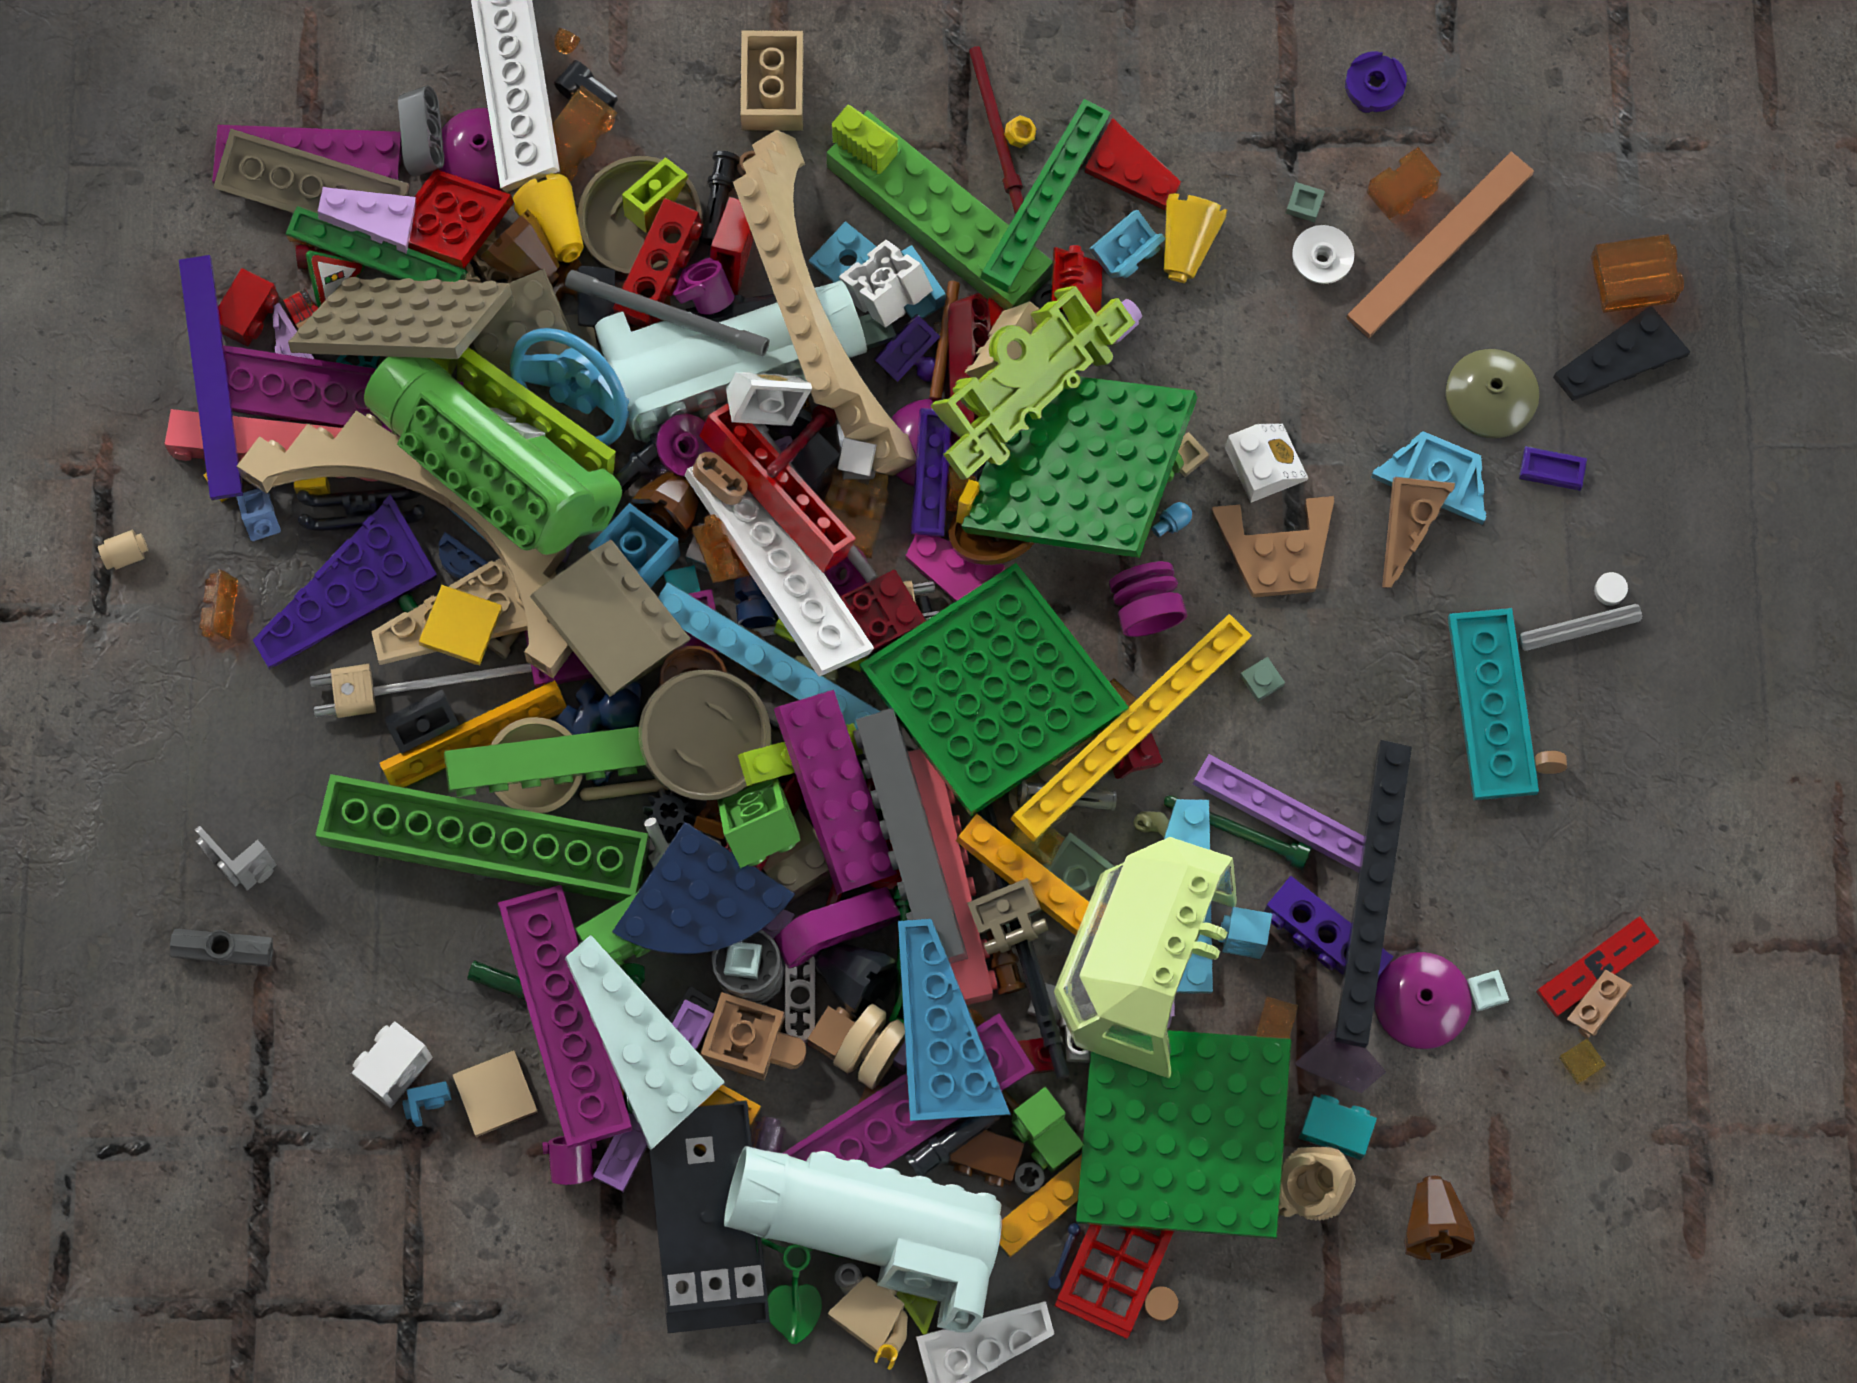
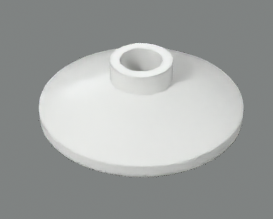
M1318 225L1306 229L1298 236L1293 246L1292 257L1296 269L1303 277L1315 283L1329 284L1342 279L1350 271L1354 261V248L1350 239L1341 230L1332 226ZM1323 255L1328 261L1320 262L1317 260V256Z

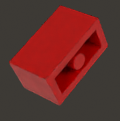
M241 268L218 306L222 334L247 347L252 339H257L262 332L264 319L268 313L274 312V305L279 302V295L274 283Z

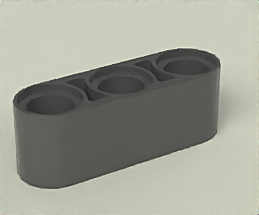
M426 85L399 95L398 109L402 153L406 170L411 176L416 177L442 168L444 165L439 101L436 92L431 86Z

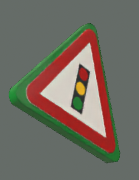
M308 251L306 259L317 307L319 308L327 300V297L338 288L343 280L350 277H358L365 266L346 258Z

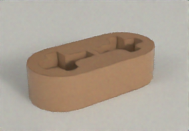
M704 452L698 456L692 470L694 477L725 504L736 505L740 503L748 487L744 477L715 453ZM711 466L713 470L709 469L706 471L703 467ZM734 486L737 490L729 491L727 487L731 488Z

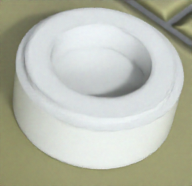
M1614 572L1603 574L1596 582L1594 588L1596 598L1608 606L1617 605L1622 602L1628 591L1626 580L1620 574Z

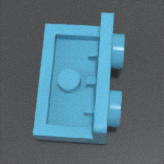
M1134 210L1091 246L1089 250L1110 278H1127L1138 269L1136 265L1144 257L1145 259L1151 258L1161 249L1159 244L1166 238L1163 234H1156L1139 210Z

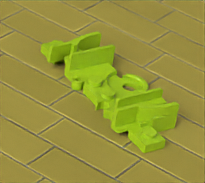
M1076 286L1058 289L1054 292L1057 301L1047 302L1040 310L1031 313V317L1038 325L1031 335L1016 325L1003 326L993 334L989 344V355L993 357L995 362H998L994 369L989 370L979 380L976 377L959 379L955 383L956 386L952 389L955 393L949 399L938 400L931 404V408L954 433L961 437L943 454L960 479L970 477L986 461L995 465L1003 464L1010 456V451L1004 443L1010 440L1019 430L1029 429L1024 421L1026 413L1030 414L1032 419H1040L1041 410L1063 388H1077L1080 384V377L1074 372L1084 371L1092 363L1095 366L1108 365L1112 361L1113 354L1107 345H1112L1136 323L1119 298L1111 299L1095 314ZM1060 307L1063 308V310H1064V312H1065V314H1066V316H1067V318H1068L1069 323L1067 322V320L1065 319V317H1064V316L1062 315V313L1060 312V310H1059ZM1011 341L1018 342L1022 348L1021 356L1016 360L1010 358L1007 353V345ZM959 400L979 416L971 424L956 405V402Z

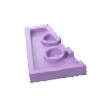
M323 187L318 208V218L350 232L357 230L371 236V240L382 244L385 241L396 245L397 250L407 254L416 209V197Z

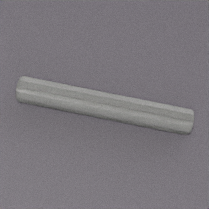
M1632 604L1523 632L1520 634L1519 640L1522 649L1527 651L1639 622L1642 619V612L1638 604Z

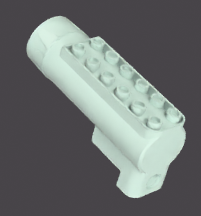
M840 280L816 287L815 291L823 310L849 359L866 353L867 346L862 326L844 282ZM778 302L719 322L738 330H746L768 338L770 340L769 348L763 357L739 349L733 344L667 321L631 332L623 311L601 319L595 325L598 342L604 358L617 374L625 395L629 399L627 406L629 417L627 421L635 439L643 440V442L650 441L652 433L658 435L664 422L679 414H691L706 422L708 415L728 403L726 390L736 372L768 375L781 374L784 376H796L807 381Z
M745 1146L740 1154L732 1178L725 1209L724 1226L745 1231L764 1239L784 1241L879 1265L881 1267L877 1286L940 1301L941 1306L937 1327L955 1332H971L983 1318L989 1277L995 1263L1002 1228L1000 1211L1002 1204L996 1200L994 1195L989 1193L974 1194L964 1191V1188L958 1185L949 1184L943 1186L932 1183V1180L927 1177L915 1176L912 1178L900 1175L899 1171L892 1168L877 1169L869 1167L864 1161L838 1159L830 1152H812L807 1161H803L788 1154L769 1152Z

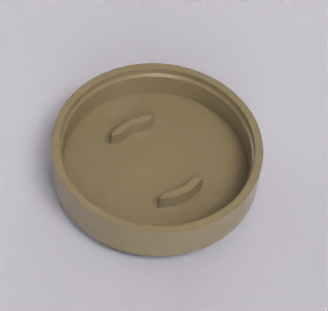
M633 156L617 160L601 169L590 180L581 196L578 207V221L584 245L598 266L615 269V277L620 279H627L648 232L645 233L624 216L622 194L661 162L662 159L649 156ZM688 178L675 202L698 211L701 224H703L700 200L694 185ZM675 233L670 234L665 241L676 243L681 236ZM700 237L697 241H692L688 250L690 251V258L699 245ZM658 261L652 269L662 271L667 267L668 263Z
M716 670L688 671L666 681L648 700L639 724L640 750L651 774L670 791L697 800L721 799L745 788L747 785L738 755L770 746L771 743L770 720L760 697L741 679Z

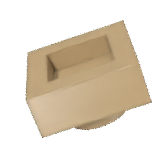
M1189 432L1186 433L1178 451L1184 461V466L1179 472L1184 477L1188 476L1209 458V453Z

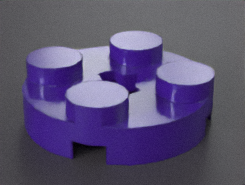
M1371 51L1359 55L1351 63L1346 75L1345 89L1350 100L1357 105L1360 111L1364 113L1383 112L1393 108L1401 101L1406 87L1407 76L1404 67L1396 58L1392 57L1391 59L1383 56L1382 52ZM1371 76H1375L1377 80H1383L1380 87H1374L1369 84Z

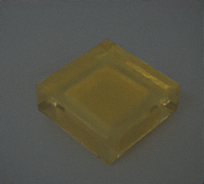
M1588 1038L1559 1057L1577 1085L1606 1066Z

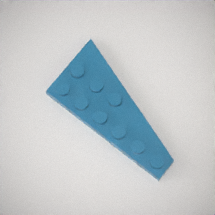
M933 920L898 921L910 1121L1011 1115Z

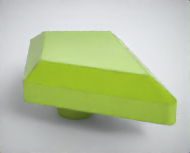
M898 1291L896 1293L898 1299L904 1303L905 1309L923 1335L927 1334L938 1301Z

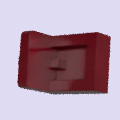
M1152 733L1148 734L1112 768L1116 779H1122L1131 772L1154 768L1163 763Z

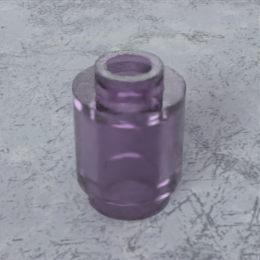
M762 1116L761 1122L754 1121L751 1133L752 1148L781 1153L786 1128L780 1126L781 1120Z

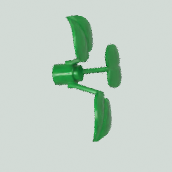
M756 1236V1246H757V1252H758V1244H757V1236ZM761 1237L762 1244L782 1253L783 1264L788 1269L793 1270L792 1287L780 1285L773 1289L768 1296V1307L771 1324L791 1344H798L813 1330L820 1317L822 1300L816 1287L810 1284L798 1286L799 1271L808 1266L810 1262L809 1252L813 1249L796 1244H790L784 1248ZM828 1253V1254H830L831 1256H834V1257H843V1256H840V1255Z

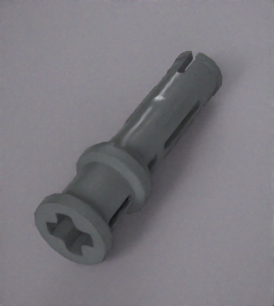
M1022 781L1017 788V806L1022 807L1049 781L1046 783ZM1090 789L1071 807L1114 811L1117 793L1115 790Z

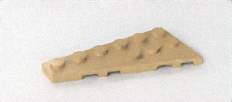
M501 559L495 562L490 561L449 586L450 588L502 605L503 609L491 639L528 630L524 605L517 587ZM554 571L553 574L550 576V579H551L553 576L556 577V572H555V571ZM437 596L429 597L417 608L408 613L400 614L372 631L379 665L437 652L420 646L418 642Z

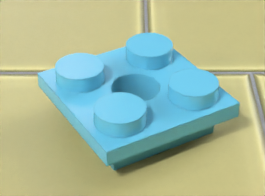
M845 221L809 259V263L835 283L840 281L839 276L851 267L840 263V259L843 256L851 255L856 258V263L859 262L862 265L869 260L867 254L877 246Z

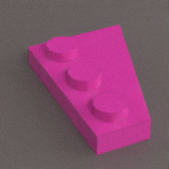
M915 535L906 554V560L929 581H933L934 584L947 593L953 602H956L1005 570V565L1003 564L980 565L968 562L957 555L950 541L935 536Z

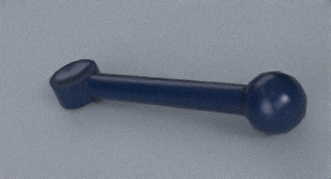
M1077 1223L1069 1225V1236L1055 1274L1048 1280V1286L1053 1290L1061 1286L1060 1277L1074 1239L1081 1232V1227Z

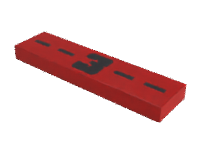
M1639 916L1540 987L1536 992L1554 1016L1558 1017L1583 999L1605 970L1616 975L1655 947L1660 941L1641 916Z

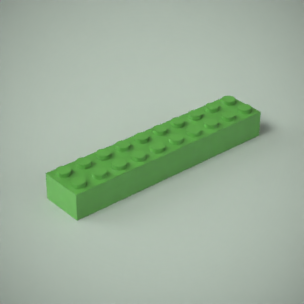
M330 774L316 832V838L322 846L546 888L562 885L563 891L620 902L641 889L651 844L648 833Z

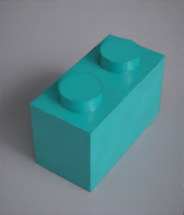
M1321 1094L1320 1098L1314 1096L1310 1102L1299 1139L1321 1147H1332L1340 1150L1344 1155L1362 1160L1377 1118L1370 1116L1371 1112L1363 1107L1353 1105L1350 1109L1339 1105L1338 1099Z

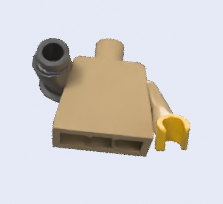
M852 1263L843 1264L835 1273V1281L846 1296L829 1311L828 1318L876 1353L875 1363L881 1357L887 1358L890 1361L887 1369L891 1370L907 1337L908 1316L903 1310L904 1303L895 1297L898 1292L897 1290L877 1286V1283L870 1277L866 1276L863 1278L856 1265Z

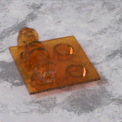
M712 514L705 517L704 525L692 527L713 583L751 576L728 542V536L722 533V521L720 518Z

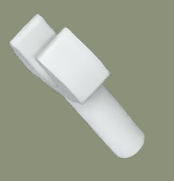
M649 818L644 822V825L655 847L653 853L648 856L655 868L671 843L668 844L657 820Z

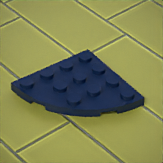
M684 822L612 933L629 943L659 952L673 954L713 952L744 941L760 931L785 909L795 893L753 866L747 865L740 868L732 852Z

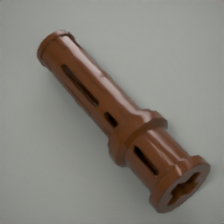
M1003 925V929H1004L1005 933L1007 934L1008 932H1007L1006 925ZM992 930L988 931V940L995 939ZM1012 947L1011 950L1001 953V951L993 953L994 959L991 960L992 963L990 965L997 974L1000 986L998 995H1007L1026 989V983L1022 982L1017 965L1020 961L1019 956L1016 953L1013 954Z

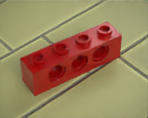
M664 198L622 289L638 295L644 289H654L655 293L650 299L664 303L667 295L670 297L673 295L678 279H676L677 273L680 268L684 269L690 258V251H688L692 241L699 239L703 230V224H701L698 211ZM675 233L681 236L676 243L665 241L670 234ZM658 261L668 263L667 267L662 271L652 269ZM616 303L613 307L615 314L623 311L627 322L641 328L661 321L659 318Z

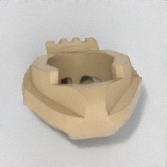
M1300 1147L1294 1150V1153L1288 1156V1159L1285 1160L1282 1166L1279 1215L1290 1217L1294 1214H1299L1307 1220L1314 1219L1315 1221L1339 1215L1351 1196L1356 1183L1354 1172L1344 1154L1332 1147Z

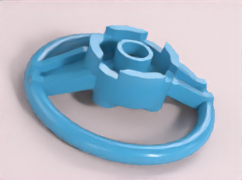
M536 329L526 333L518 340L510 358L511 378L527 388L525 382L551 387L549 392L556 402H563L585 414L590 413L598 406L614 422L606 433L596 436V438L607 446L614 443L626 426L627 418L629 417L627 408L629 399L625 395L617 374L607 360L583 339L559 329ZM541 341H554L571 347L564 350L560 355H525V352L531 345Z

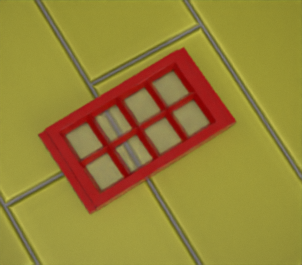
M1090 1224L1054 1307L1128 1339L1174 1231Z

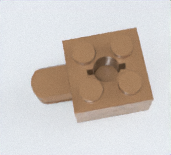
M721 992L701 1056L709 1064L765 1081L770 1063L788 1069H797L804 1063L807 1052L802 1039L781 1032L785 1021L783 1011Z

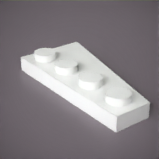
M1046 1301L982 1318V1321L971 1332H955L942 1329L917 1336L916 1339L928 1383H970L1009 1359L1054 1335V1330Z

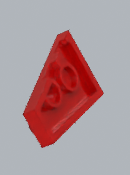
M1113 118L1085 167V173L1165 211L1169 194L1177 193L1181 185V181Z

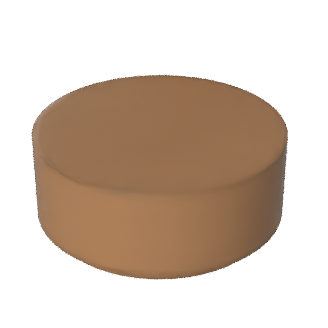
M1544 751L1534 757L1536 771L1539 773L1556 774L1567 769V756L1562 752Z
M1156 1287L1145 1298V1311L1153 1320L1167 1321L1174 1316L1178 1309V1298L1171 1289Z

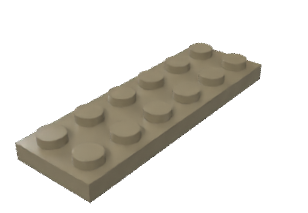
M230 129L213 188L292 213L295 212L297 206L318 213L323 187L407 196L410 184Z

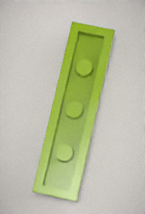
M854 723L847 724L846 727L856 756L861 755L863 751L858 748L853 733L856 730ZM785 742L738 755L747 786L795 773Z

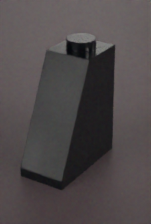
M819 432L790 462L817 496L841 475V470L838 469L840 453Z

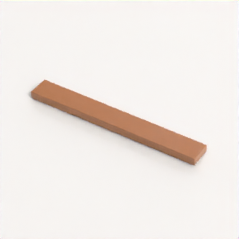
M1511 151L1347 315L1346 319L1366 337L1370 338L1533 175L1534 170Z

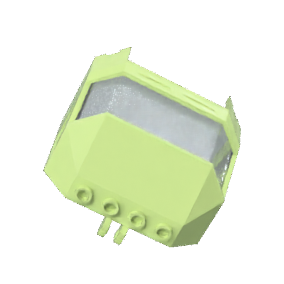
M1168 837L1128 855L1124 863L1110 868L1100 875L1054 990L1057 1007L1077 1047L1170 1078L1171 1066L1169 1058L1171 1050L1167 1026L1174 997L1192 953L1212 960H1216L1219 957L1221 951L1216 947L1204 942H1197L1200 934L1219 941L1226 939L1228 932L1225 929L1211 923H1204L1211 901L1230 907L1236 906L1237 897L1233 857Z

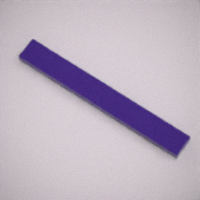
M210 255L179 259L211 500L243 496L241 476L237 468L239 459L212 258Z

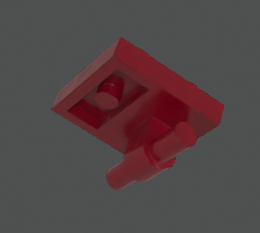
M895 569L840 596L873 645L874 649L871 654L881 651L887 645L926 621Z

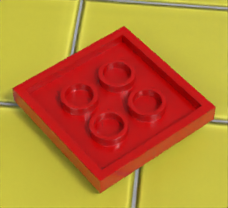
M436 169L414 196L416 197V209L408 248L449 264L465 268L514 204L512 195Z

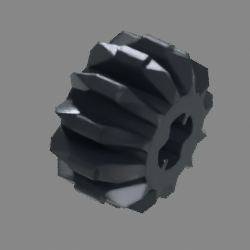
M660 788L659 799L653 795L648 797V801L652 806L643 807V814L648 816L643 822L649 818H655L666 842H668L670 834H674L675 837L684 822L687 824L695 823L697 816L692 812L697 808L695 802L687 803L688 797L681 795L678 797V794L672 791L670 795H666L664 788ZM675 810V818L669 816L665 819V811L671 813Z

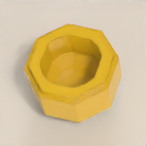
M1019 115L1006 124L1004 135L1010 145L1022 148L1035 140L1037 129L1030 118Z

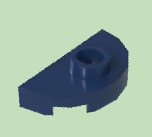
M444 532L439 542V557L444 570L452 578L460 580L488 563L451 535Z

